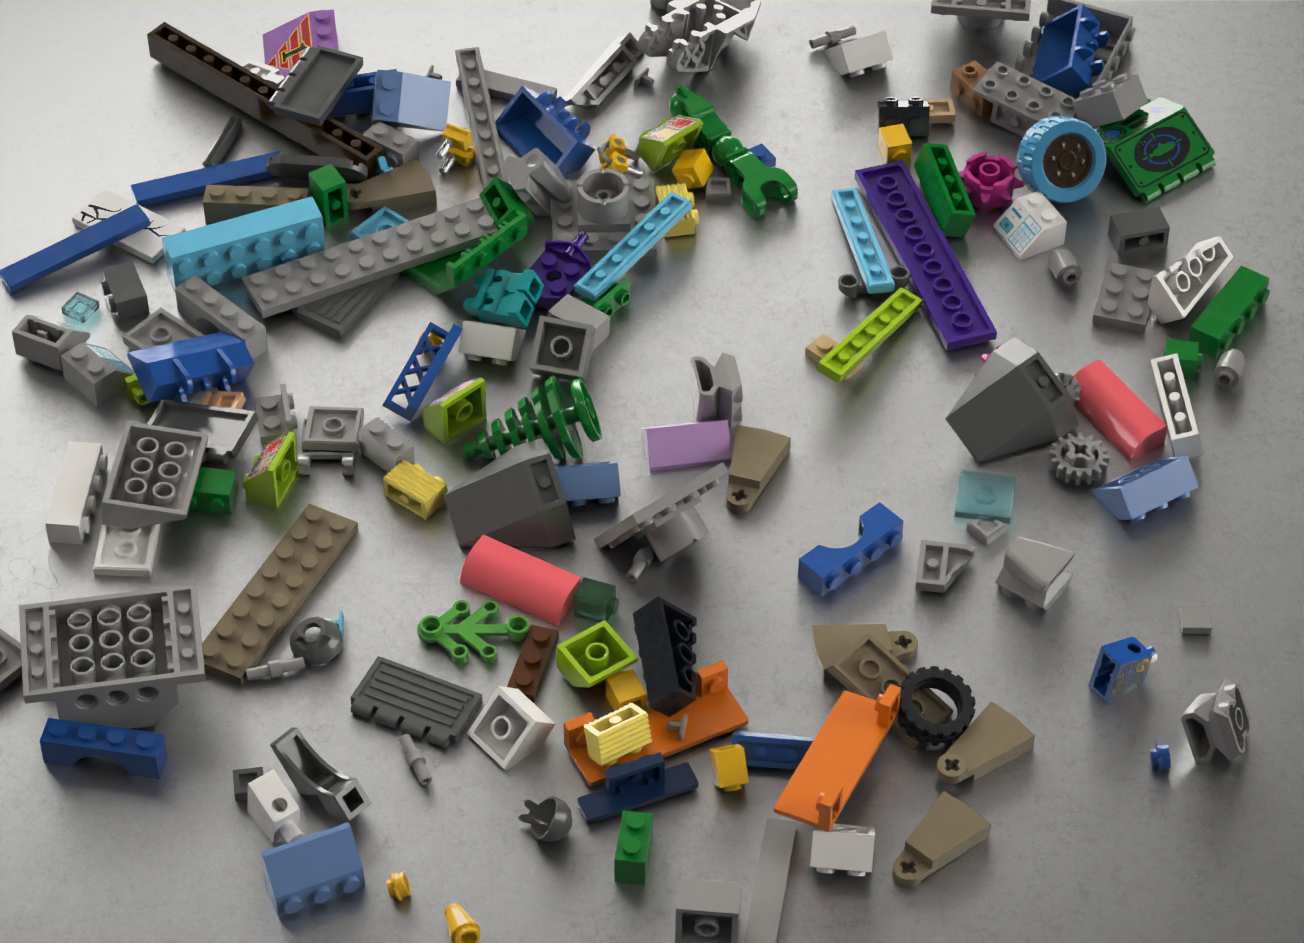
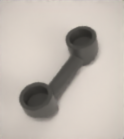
M904 266L890 268V273L895 283L894 291H897L900 287L904 288L910 280L909 269ZM845 274L839 277L838 289L844 295L856 298L859 294L868 293L865 283L859 284L857 276Z

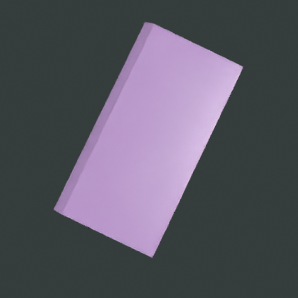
M720 419L642 428L650 472L714 465L722 462L731 463L732 455L728 420Z

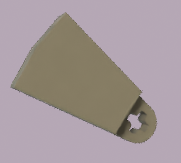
M418 159L359 184L346 187L348 209L357 210L369 207L372 214H375L384 206L392 211L437 203L436 190L430 175Z
M738 425L726 492V506L729 510L736 513H744L753 507V503L790 452L791 437L765 429Z
M886 624L812 625L814 657L823 682L836 679L828 671L830 665L867 633L873 636L893 656L902 661L912 659L917 654L918 640L914 634L908 631H888ZM899 643H904L907 648L902 649Z
M990 702L948 751L938 759L936 774L941 781L947 784H957L966 778L975 781L1033 749L1035 735L1015 716L995 703ZM946 766L950 768L955 766L957 768V771L953 769L947 771Z
M943 791L907 838L904 850L894 861L892 870L894 881L903 887L918 885L921 880L987 839L990 834L991 823L969 805ZM903 869H913V874L911 872H907L906 874L902 873Z

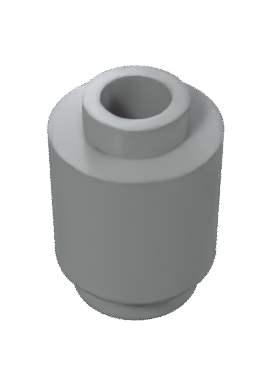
M1057 248L1050 253L1048 265L1058 283L1067 286L1077 282L1081 277L1082 270L1073 254L1065 248Z
M1229 349L1221 354L1213 371V378L1216 383L1227 388L1238 384L1246 367L1244 354L1237 349Z

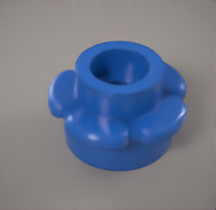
M1156 743L1155 749H1150L1151 766L1158 767L1159 772H1162V769H1171L1169 746Z

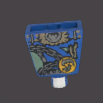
M1134 637L1101 646L1088 686L1107 704L1113 702L1144 682L1149 665L1157 661L1156 650L1152 646L1145 647Z

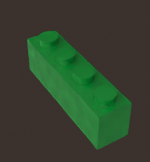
M924 143L915 161L914 168L933 216L944 236L965 237L976 214L948 145Z
M1240 266L1191 325L1188 341L1199 342L1198 350L1214 358L1222 350L1226 351L1234 335H1239L1242 332L1247 319L1251 320L1254 317L1260 303L1264 304L1270 294V290L1267 289L1269 278L1244 266Z

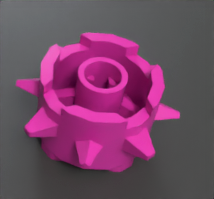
M987 152L974 154L966 160L964 170L959 171L971 204L976 206L980 212H990L992 209L1004 206L1012 201L1014 189L1024 187V182L1015 177V170L1018 167L1003 154H999V157L987 156Z

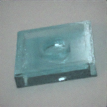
M961 470L954 517L981 519L982 521L991 522L998 520L1010 524L1016 477Z

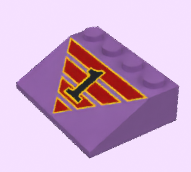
M334 9L309 11L262 34L265 65L279 69L284 78L288 76L308 47L316 48L317 45L339 51Z

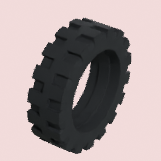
M931 666L930 669L925 667L918 668L916 673L913 671L909 673L900 686L901 695L897 722L900 727L904 726L907 735L918 738L917 741L925 744V742H929L932 746H939L940 743H944V745L951 744L954 739L957 740L964 733L974 717L975 709L973 707L976 702L975 697L971 696L972 690L970 686L963 683L964 679L961 676L951 674L952 671L949 669L940 670L938 666ZM924 688L938 689L946 693L954 701L957 708V718L945 724L932 723L922 718L912 703L913 693Z

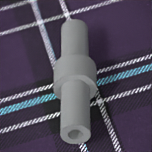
M854 25L839 30L835 28L826 31L825 35L810 39L809 44L812 49L826 44L833 45L839 43L843 38L855 35L857 31Z
M647 541L644 548L638 550L633 559L634 564L626 575L627 579L631 582H636L643 569L648 568L654 558V550L649 541Z
M303 657L281 662L280 659L268 661V665L245 669L247 680L250 681L271 676V679L281 677L285 672L305 668Z
M409 734L402 735L399 741L406 753L405 760L409 768L415 771L421 785L430 784L432 778L425 766V757L421 750L416 748Z

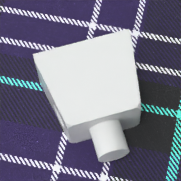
M274 769L248 783L247 812L272 842L276 843L284 838L287 843L304 838L305 835L299 828V806Z

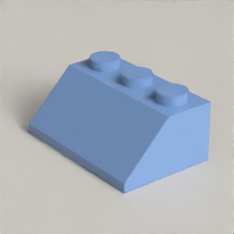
M1188 456L1158 458L1093 489V493L1117 520H1130V523L1144 519L1146 517L1145 513L1150 510L1156 512L1168 507L1167 502L1173 499L1179 501L1191 495L1190 491L1198 488L1199 485Z
M615 461L555 466L565 499L570 501V506L586 505L587 499L597 498L598 503L615 502L614 497L621 496L618 463Z
M349 822L261 852L265 888L278 917L295 913L302 908L316 903H324L330 898L345 893H352L359 888L365 887L364 870Z

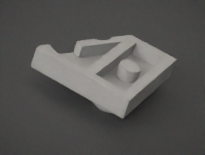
M921 540L915 590L944 593L974 558L976 546Z

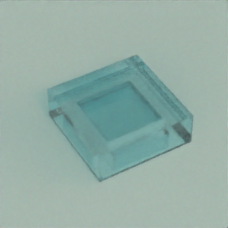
M76 292L61 307L62 314L82 323H85L100 308L98 300L80 292Z

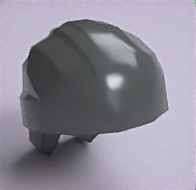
M551 796L543 800L539 805L529 799L523 801L524 806L530 811L529 814H521L518 816V819L524 823L531 824L534 837L544 842H556L568 834L572 827L573 819L570 808L562 799Z

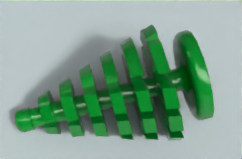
M552 375L545 382L547 394H545L541 386H538L531 392L534 406H532L527 397L519 401L518 411L522 418L521 421L518 420L515 409L511 407L504 414L508 430L505 429L502 421L497 418L491 423L492 436H489L484 428L478 433L477 442L463 445L464 457L470 460L483 454L487 460H496L495 450L497 449L500 455H503L512 449L511 444L515 447L527 443L526 439L530 442L543 438L554 458L566 457L564 446L572 458H583L582 444L576 422H581L589 440L595 442L602 439L599 419L584 381L578 378L571 382L570 389L574 406L570 407L557 378L555 379V376Z

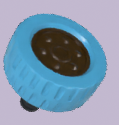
M1062 115L1050 116L1035 123L1021 140L1017 154L1018 172L1024 185L1032 193L1038 191L1047 200L1057 203L1076 202L1090 194L1101 181L1106 165V150L1098 132L1086 122Z

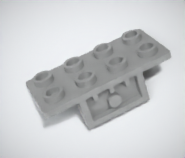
M996 62L973 89V94L994 103L991 122L1022 137L1041 119L1054 115L1074 118L1077 115L1072 104L1076 100L1075 98L1001 62Z

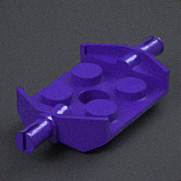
M580 231L571 242L545 241V251L529 269L534 270L544 284L537 304L533 305L535 308L539 306L550 310L564 296L570 295L574 290V285L590 271L591 260L581 248L589 239L585 232L583 234V231ZM552 277L560 278V280H555L553 282L548 281V279Z

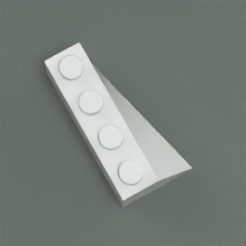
M1220 236L1196 243L1187 256L1152 277L1147 304L1161 324L1185 318L1231 261L1233 255Z

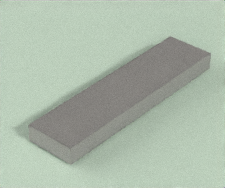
M484 70L489 95L511 101L522 85L539 94L547 91L553 92L555 95L550 104H552L557 96V88ZM458 76L456 79V87L462 88L460 77Z

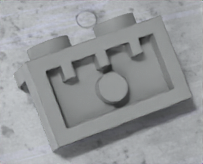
M280 384L281 395L254 398L256 414L259 418L257 422L261 445L289 431L293 432V429L298 428L296 412L290 413L291 409H295L293 393H287L286 384Z

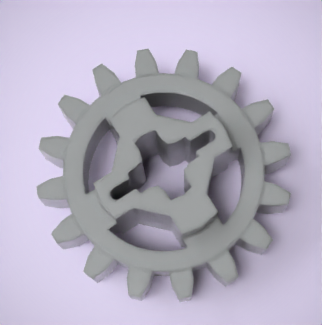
M1080 432L1078 437H1073L1071 433H1068L1066 440L1059 437L1057 443H1052L1049 453L1050 469L1057 470V478L1065 476L1066 483L1073 479L1076 485H1080L1081 480H1085L1089 485L1092 478L1099 481L1101 474L1106 475L1110 456L1107 455L1108 448L1102 447L1101 440L1092 441L1093 435L1083 438V434Z

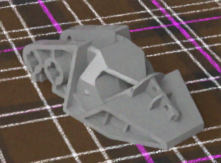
M674 0L667 4V14L661 17L658 26L654 24L646 25L645 31L638 40L637 49L649 57H667V66L678 72L710 71L718 54L729 45L734 35L748 41L761 5V0Z

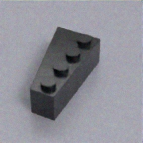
M658 596L633 613L634 631L639 645V656L644 672L643 678L646 683L648 704L653 710L670 718L696 701V673L692 670V665L696 663V654L692 652V645L696 643V634L692 632V628L697 625V618Z

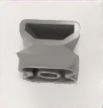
M538 148L532 149L521 158L507 156L502 165L513 189L521 200L528 204L536 216H550L551 199L565 203L573 198V193L560 169Z
M722 352L715 366L711 365L703 357H692V397L696 420L702 422L725 419L728 420V427L732 429L742 421L741 402L743 401L742 383L735 356Z
M1019 536L1007 549L1003 568L995 583L1001 586L1002 593L1007 597H1021L1025 599V604L1028 608L1035 611H1047L1069 586L1073 573L1065 568L1073 559L1075 553L1064 548Z
M1225 679L1217 693L1200 694L1184 711L1181 721L1195 762L1199 764L1209 762L1216 747L1230 761L1239 753H1244L1245 736H1249L1251 732V719L1240 684Z

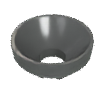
M326 617L305 619L293 629L290 635V649L295 658L303 657L306 665H320L330 661L339 653L343 643L339 627L334 621ZM311 627L321 629L316 637L308 638L305 636V632Z

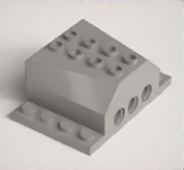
M196 584L19 605L23 697L25 704L55 700L58 716L61 720L126 729L153 726L179 704L177 685L206 681Z

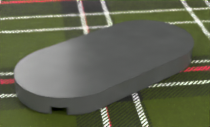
M277 154L273 158L269 157L267 159L266 170L275 176L309 181V172L329 164L333 165L346 183L364 182L367 180L368 168L364 164L359 163L356 166L353 165V161L340 157Z

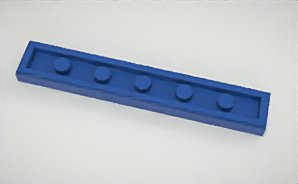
M276 151L132 184L131 191L136 204L144 207L204 193L206 185L235 186L274 177L275 175L266 170L267 159L269 157L273 158V156L280 154V152Z
M135 204L0 269V278L12 293L150 226V220L140 206Z

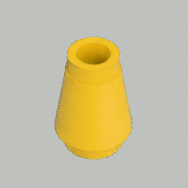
M460 904L448 906L444 914L452 943H478L480 939V927Z

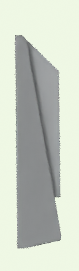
M631 32L612 41L564 98L565 106L575 105L588 108L598 106L637 63L635 58L642 53L638 51V41Z

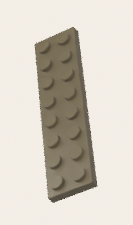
M308 504L203 641L205 671L242 686L247 679L245 669L254 668L258 665L358 531V522Z

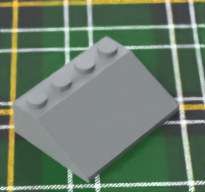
M126 421L102 500V525L134 529L186 519L209 434Z

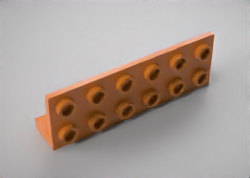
M722 660L697 670L696 701L670 718L653 710L651 707L644 709L648 714L652 742L643 746L640 752L626 754L618 758L615 764L609 766H601L592 760L588 755L584 725L595 720L591 712L563 723L564 746L588 785L595 786L604 782V770L610 769L615 765H622L637 760L642 756L653 755L659 752L665 758L748 724L749 719L728 688V667ZM684 713H687L688 724L683 742H681L679 732L668 731L667 725L669 721L682 722Z
M890 684L884 694H879L877 700L849 691H843L774 805V813L829 832L899 713L901 687Z

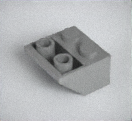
M26 314L12 330V337L17 355L62 371L60 355L82 342L85 343L90 338V333L44 316Z

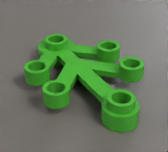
M459 600L440 617L434 615L424 617L418 624L417 634L425 642L439 643L451 653V659L454 663L463 664L469 658L468 648L465 645L457 644L449 637L459 636L480 653V659L483 663L492 664L498 658L497 648L492 644H487L479 636H509L512 640L520 642L526 639L530 629V622L525 616L514 615L507 620L506 624H479L485 619L492 620L499 615L498 603L494 600H487L483 602L481 608L470 615V604L465 600ZM455 619L463 620L459 624H450Z

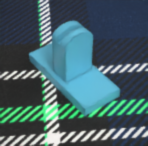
M379 156L376 159L379 170H376L377 173H385L393 169V167H388L384 156Z
M339 611V620L332 621L337 624L342 633V638H344L343 612Z

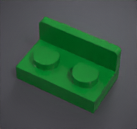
M625 278L619 284L615 283L596 302L584 296L580 301L611 318L615 311L629 302L631 298L630 281Z

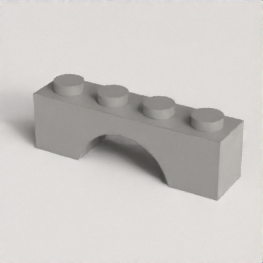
M194 275L175 288L178 311L196 324L205 318L213 323L220 332L224 331L244 341L253 360L268 350L265 326L199 277Z

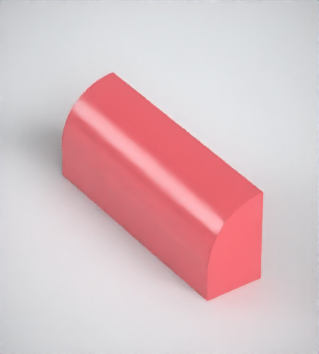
M1100 359L1083 367L1073 375L1081 388L1080 400H1077L1074 406L1129 462L1164 445L1167 425Z
M482 535L469 552L460 577V583L556 626H559L581 597L580 576L486 535Z

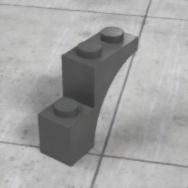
M297 727L290 728L270 744L299 794L317 795L332 820L350 821L371 804L357 778L348 777L340 773L324 761L309 745Z

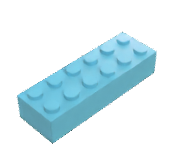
M313 197L162 237L167 277L174 292L177 286L194 275L209 286H214L287 263L288 258H302L326 249L323 216Z

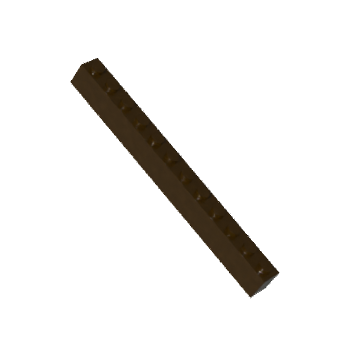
M163 22L147 34L150 57L320 156L347 158L353 161V165L356 166L359 163L364 164L368 168L367 180L381 174L376 172V170H379L376 159L379 156H384V147L330 116H327L321 126H316L274 114V110L270 109L267 103L279 87L166 22Z

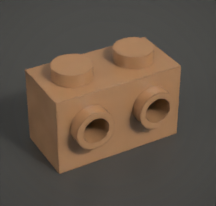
M974 60L952 71L950 90L955 96H958L965 102L970 109L982 117L992 112L994 103L973 94L974 87L988 72Z

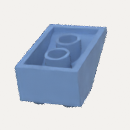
M378 69L375 76L371 124L379 121L388 126L443 132L447 126L451 82L405 72Z

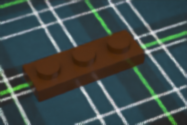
M536 625L530 626L507 687L519 689L533 703L557 645L559 630Z

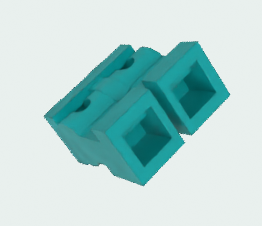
M487 269L485 275L475 276L473 289L477 295L476 297H466L463 306L468 314L478 316L482 323L503 322L508 326L527 328L535 309L533 305L537 304L544 284L534 270H524L523 273H511L507 270L496 271L495 269Z

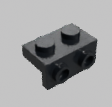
M889 97L877 102L878 133L881 127L903 124L909 136H929L930 106L927 101H923V98L911 97L908 98V101H898V98Z

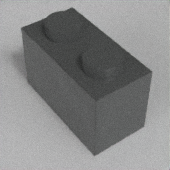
M1160 207L1111 215L1108 236L1117 254L1123 255L1167 247L1170 226Z
M133 261L102 269L103 280L99 281L103 296L108 295L107 304L110 313L115 312L119 322L150 314L147 294Z

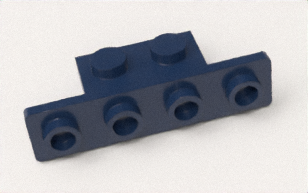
M659 752L604 770V789L578 797L577 803L586 822L592 823L620 814L623 810L629 811L698 788V780L687 762L665 769V760Z

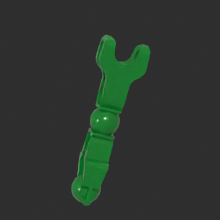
M684 85L676 86V92L669 102L671 115L673 117L682 115L701 119L704 124L695 143L701 148H705L710 156L713 155L715 162L724 167V171L728 173L731 180L743 192L741 205L753 218H758L765 214V198L767 197L778 198L785 204L797 199V184L785 170L764 165L752 152L743 147L739 139L731 136V131L728 130L724 122L718 117L712 104L699 94H694L693 91Z

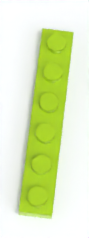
M900 287L818 362L816 370L835 382L840 383L921 307L923 300Z

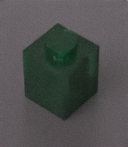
M583 577L573 597L574 616L597 623L604 620L608 622L610 616L615 615L619 607V599L616 598V586Z

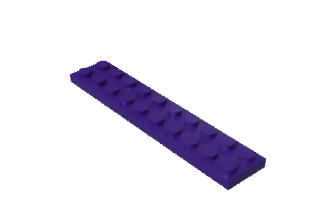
M901 160L855 170L857 184L901 266L909 269V281L917 296L923 300L922 306L946 351L995 340L997 331L904 161Z

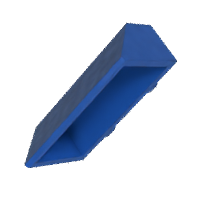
M1084 4L1042 25L1033 73L1034 79L1069 96L1089 87L1091 77L1101 74L1104 62L1102 59L1094 61L1095 51L1098 48L1104 47L1109 38L1107 31L1099 33L1100 22Z
M522 85L495 121L498 135L520 158L532 149L538 148L560 169L563 177L581 170L596 150L586 140L591 130L590 125L584 121L578 129H575L580 119L576 116L570 117V112L564 109L566 103L561 96L553 104H550L555 95L553 92L547 91L539 94Z
M224 331L127 353L130 364L149 403L174 398L181 405L188 402L186 394L189 395L216 387L219 391L231 392L229 384L232 385L245 381L254 366V361L244 341Z

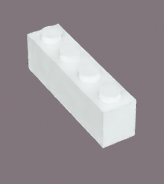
M1178 354L1151 359L1155 383L1175 457L1188 456V458L1203 455L1200 436Z
M69 441L45 522L49 542L82 545L85 534H89L91 527L90 514L95 513L97 504L96 493L101 492L102 472H106L108 466V457L103 454L101 443Z

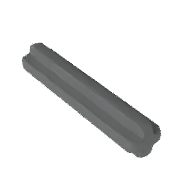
M233 116L228 120L202 162L203 168L220 164L243 126L240 118Z

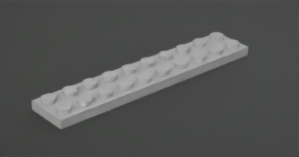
M477 198L242 277V282L262 318H266L479 245V239H484L486 234L492 236L498 229L482 199Z

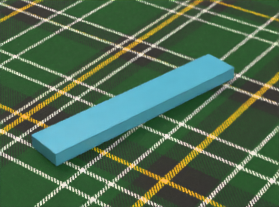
M857 188L832 190L831 198L868 294L894 292L895 283Z
M670 192L574 285L575 292L596 302L692 209V201Z

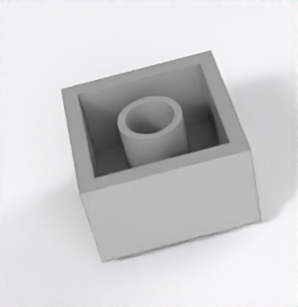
M1122 74L1113 78L1111 82L1103 79L1093 83V88L1080 92V97L1072 102L1078 119L1088 123L1093 128L1124 120L1147 104L1148 100L1138 74L1130 77L1127 74Z
M540 316L529 367L532 373L548 377L553 375L555 378L571 381L581 378L586 383L596 334L594 326Z
M679 878L675 917V943H738L742 883H734L727 880L710 881L698 878Z

